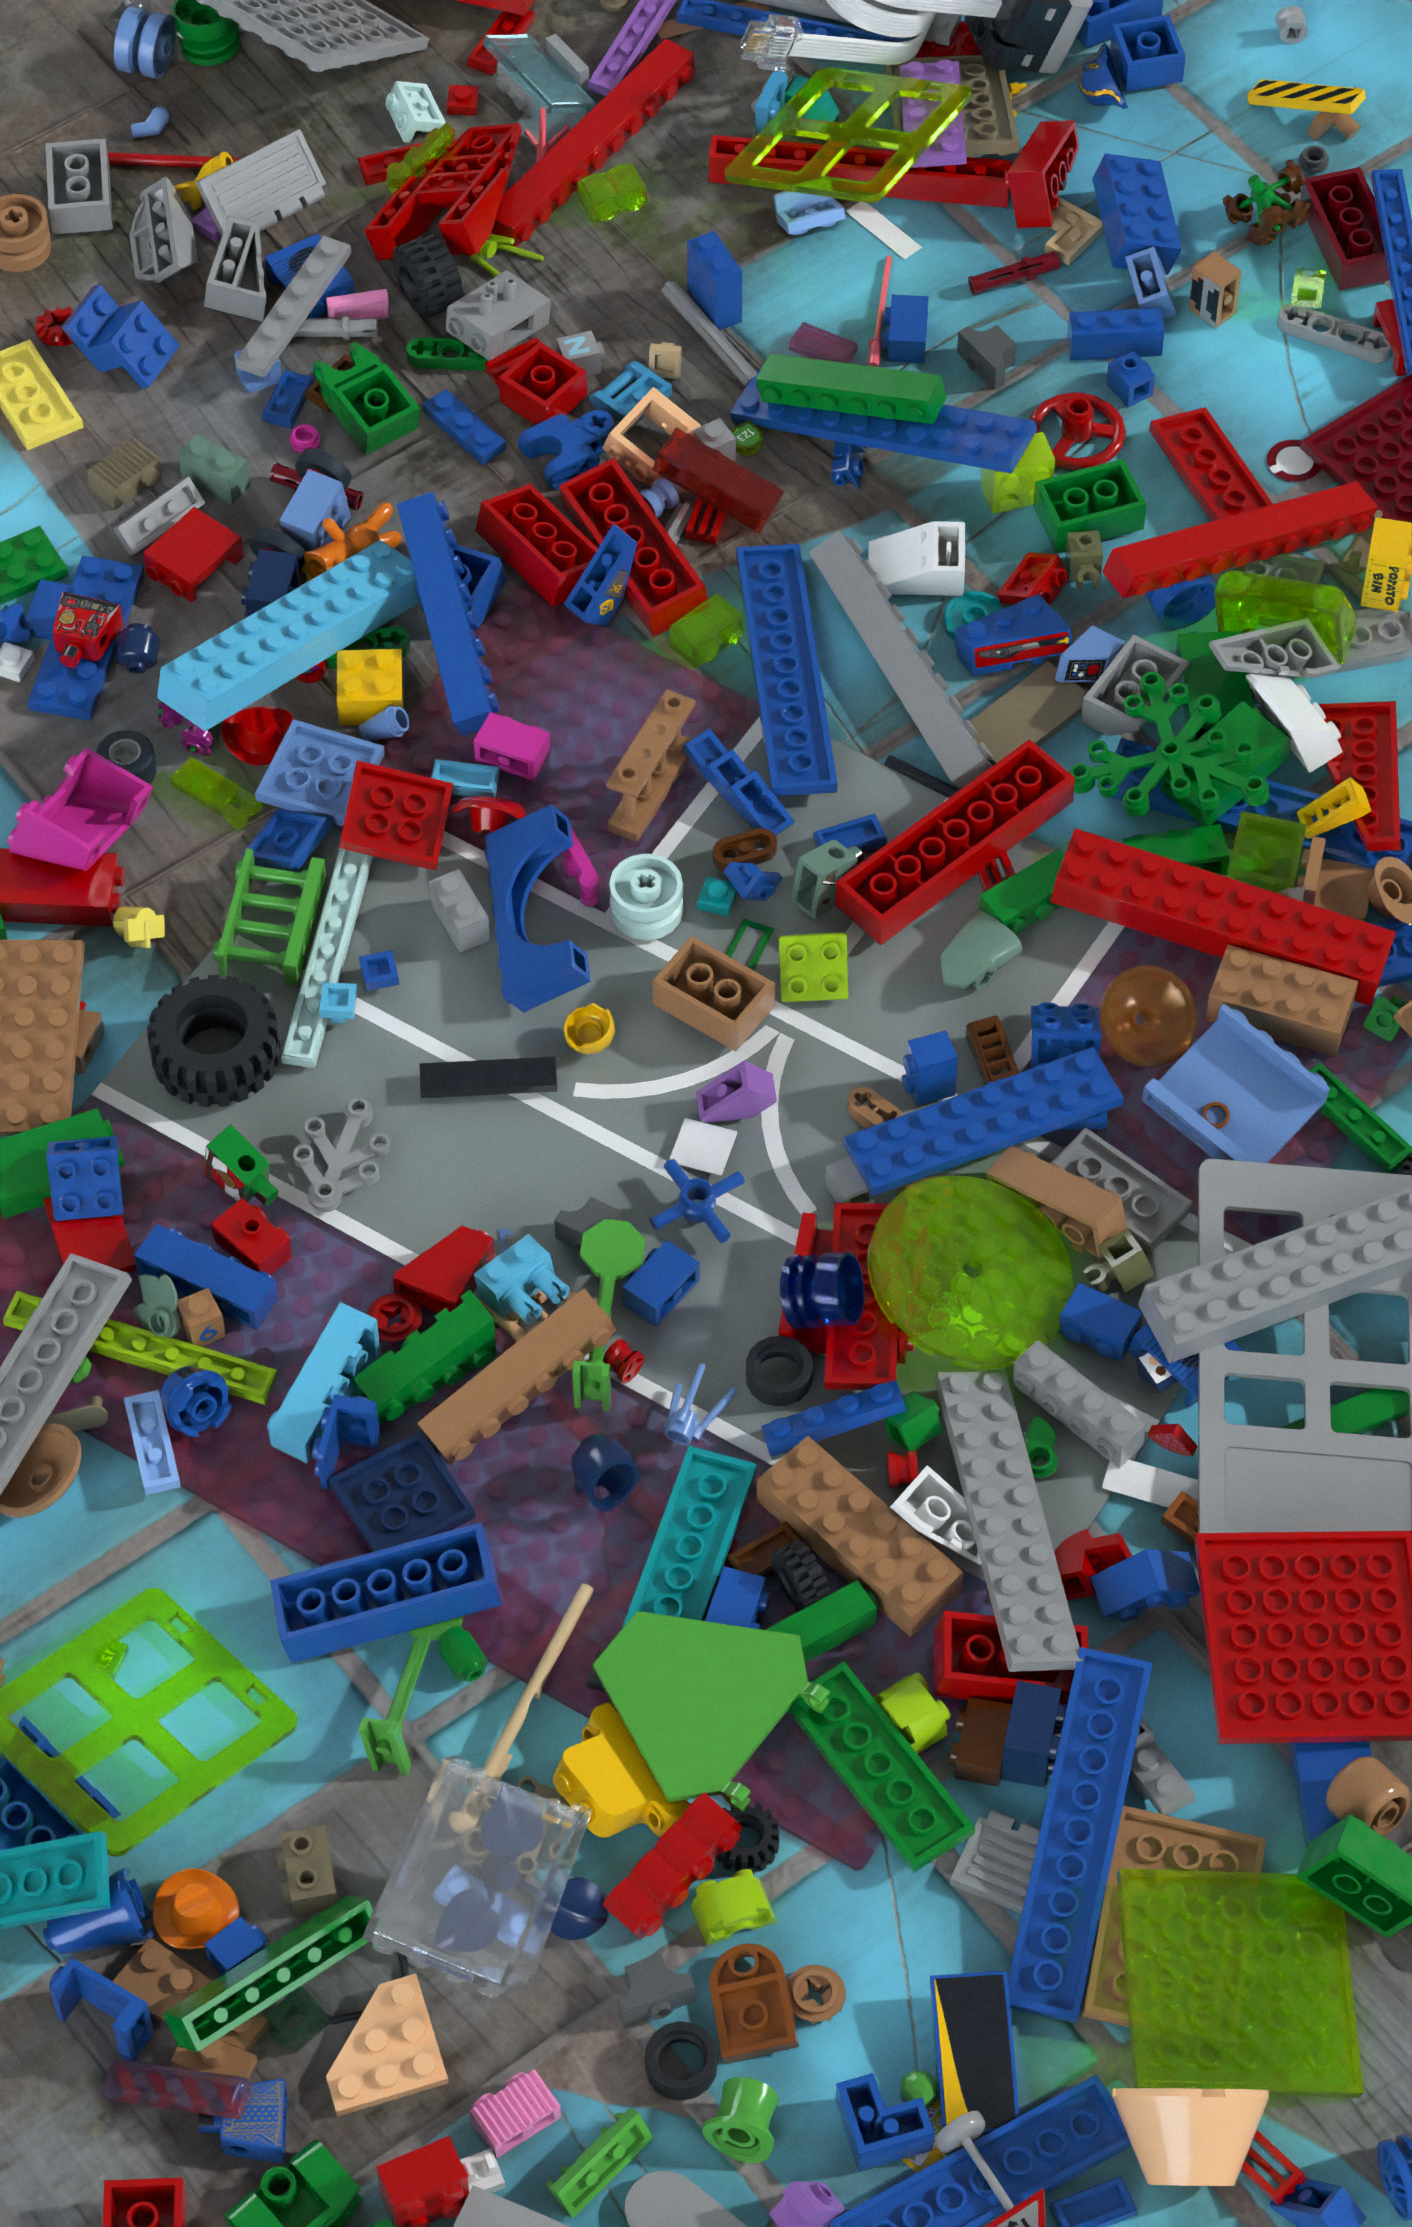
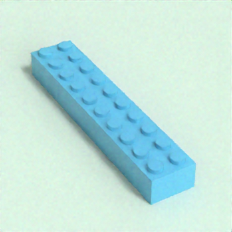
M382 540L377 541L161 667L157 698L203 731H207L337 653V651L342 650L419 604L415 591L417 581L411 560Z

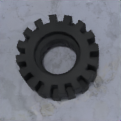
M796 1540L771 1554L772 1567L777 1573L776 1578L781 1582L783 1592L788 1594L787 1598L790 1602H793L796 1609L799 1608V1611L830 1595L828 1592L830 1591L829 1586L825 1583L827 1582L826 1576L822 1574V1568L816 1562L817 1558L814 1554L810 1553V1548L807 1545L805 1546L803 1541Z
M756 1802L754 1808L750 1807L749 1803L742 1812L732 1806L730 1811L724 1807L723 1809L741 1827L754 1828L759 1833L760 1840L751 1848H740L735 1845L727 1852L722 1851L716 1856L717 1861L721 1862L723 1860V1867L728 1871L731 1866H734L735 1873L742 1870V1868L751 1869L754 1874V1867L757 1866L760 1871L766 1869V1862L768 1861L772 1864L775 1860V1853L778 1854L779 1829L776 1817L772 1819V1811L768 1808L763 1812L762 1804Z

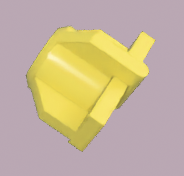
M121 907L114 915L113 927L118 935L123 936L124 941L130 947L151 948L150 939L165 937L164 915H156L150 908Z

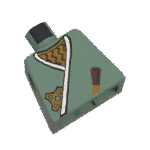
M830 840L799 857L791 902L814 920L835 904L836 881L864 861L861 850L856 846H850L847 849L837 840Z

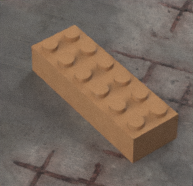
M809 1436L804 1438L757 1479V1502L782 1524L787 1522L799 1539L848 1583L858 1580L864 1590H871L877 1599L878 1609L910 1638L962 1593L964 1572Z

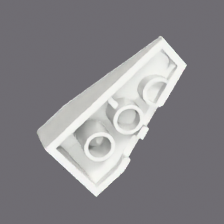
M927 1465L890 1508L919 1533L981 1565L965 1498Z

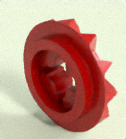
M57 305L54 311L45 309L43 316H37L35 330L37 337L43 343L56 347L74 343L59 325L54 326V322L60 324L66 322L73 313L71 307L60 309Z
M390 1293L377 1298L369 1306L366 1313L377 1319L379 1342L383 1340L388 1341L393 1346L398 1341L406 1340V1337L414 1331L418 1330L419 1332L421 1322L423 1321L422 1311L418 1303L413 1298L400 1293ZM400 1314L401 1324L395 1322L392 1326L388 1327L387 1317L394 1318Z

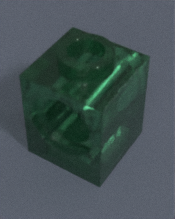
M302 1985L266 2014L272 2025L268 2030L270 2035L282 2048L288 2044L296 2053L331 2023L324 2009ZM297 2014L305 2016L303 2023L299 2027H287V2022L292 2016Z

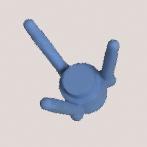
M704 1363L699 1364L682 1408L679 1409L682 1384H675L668 1417L663 1429H665L664 1434L668 1439L680 1445H689L692 1439L699 1441L704 1430L738 1391L736 1387H732L698 1425V1416L690 1410L706 1367Z

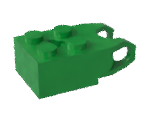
M357 342L349 344V356L353 362V368L339 371L332 368L329 364L318 360L313 363V373L321 387L323 400L367 456L417 430L420 407L386 363L383 364L375 354L363 348Z

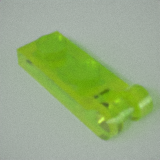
M447 122L439 129L434 128L426 136L425 142L418 148L416 146L412 147L407 152L401 163L390 164L387 168V189L394 193L407 177L411 175L417 177L425 171L424 164L431 158L438 159L446 152L445 147L454 141L455 129Z
M192 757L170 777L171 786L225 818L237 830H241L248 823L247 818L251 814L256 815L262 809V803L256 801V796ZM236 802L242 805L239 809L233 806Z

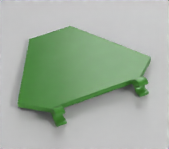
M637 1611L593 1664L595 1673L668 1802L698 1798L705 1792L708 1796L722 1795L733 1808L742 1812L751 1801L748 1798L751 1791L741 1783L732 1782V1779L798 1697H802L813 1710L819 1713L829 1704L827 1697L830 1692L819 1684L808 1682L800 1635Z

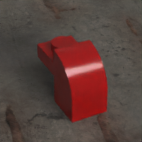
M1088 1529L1069 1536L1055 1549L1054 1554L1067 1601L1095 1596L1091 1576L1132 1556L1120 1533L1092 1538Z

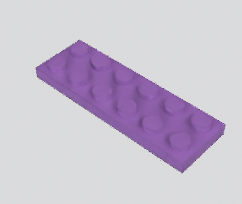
M940 60L935 63L910 62L906 65H899L906 168L967 164L959 61Z

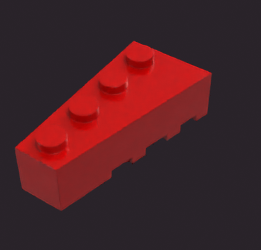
M1075 120L1040 122L1025 146H1023L1018 157L1014 160L1009 171L1006 172L1005 184L1006 188L1011 192L1017 228L1052 227L1054 218L1051 215V211L1058 210L1060 200L1057 198L1058 191L1065 190L1067 173L1071 172L1079 149Z

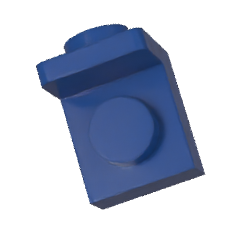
M730 862L723 871L743 900L766 901L774 894L775 888L782 880L779 872H762L754 863Z

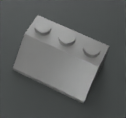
M1133 634L1084 696L1081 723L1107 736L1139 731L1147 720L1138 716H1128L1124 708V699L1132 694L1141 696L1139 681L1147 672H1157L1163 676L1167 690L1166 696L1169 688L1178 681L1189 667V662ZM1143 699L1144 704L1151 707V703ZM1133 704L1130 707H1136L1138 704Z

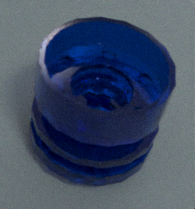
M848 1251L829 1252L821 1257L815 1254H807L806 1256L791 1255L786 1259L780 1277V1298L785 1318L790 1326L798 1330L808 1327L820 1328L824 1324L830 1327L854 1326L859 1322L865 1302V1286L859 1261L853 1253Z

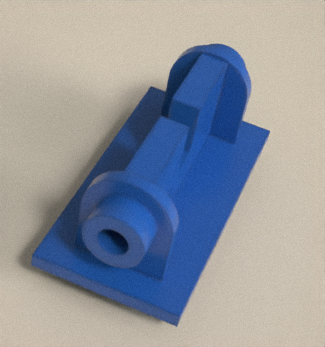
M835 441L833 456L837 460H833L831 479L836 486H844L848 482H853L856 489H860L861 476L865 473L863 454L867 450L866 446Z

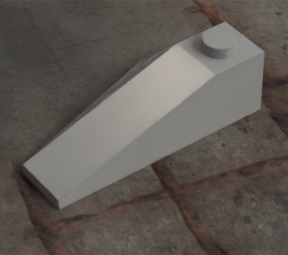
M1308 618L1213 640L1209 643L1210 649L1226 671L1316 678L1336 673L1341 669Z

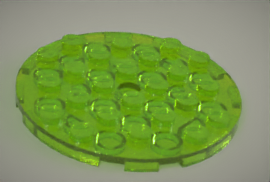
M942 1176L910 1186L895 1197L883 1211L875 1225L868 1247L867 1263L871 1287L880 1308L891 1324L895 1322L909 1336L908 1341L931 1356L935 1353L946 1359L953 1360V1365L972 1369L1009 1367L1014 1365V1362L1037 1340L1047 1345L1061 1328L1059 1324L1060 1313L1073 1294V1275L1069 1256L1052 1224L1025 1198L1004 1186L985 1179L970 1176ZM967 1263L968 1266L975 1268L977 1272L980 1271L979 1276L976 1278L970 1277L964 1272L963 1266Z

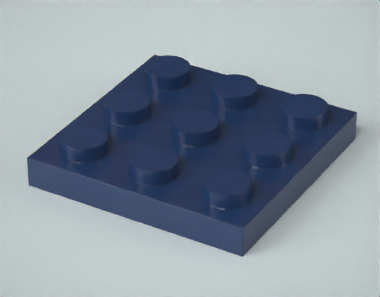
M422 1430L328 1479L329 1488L371 1552L451 1531L476 1518L474 1508Z

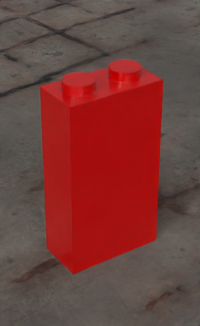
M0 848V913L3 922L112 926L114 913L121 907V896L117 894L118 886H124V867H119L117 853H104L87 871L10 853L9 849Z

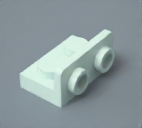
M395 81L391 92L386 97L385 105L403 142L410 143L416 131L442 133L446 122L427 84Z

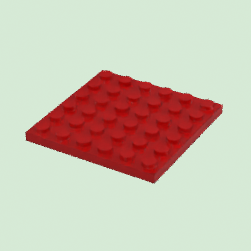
M1412 1531L1196 1534L1194 1542L1218 1744L1412 1741Z

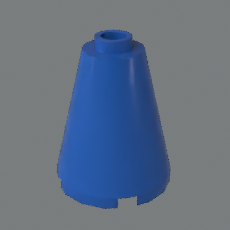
M128 1868L120 1869L109 1876V1909L47 1920V1928L43 1929V1934L50 1950L56 1949L62 1955L145 1942L153 1938V1928L146 1930L144 1920L151 1918L147 1904L135 1878L129 1881L126 1879L130 1872Z

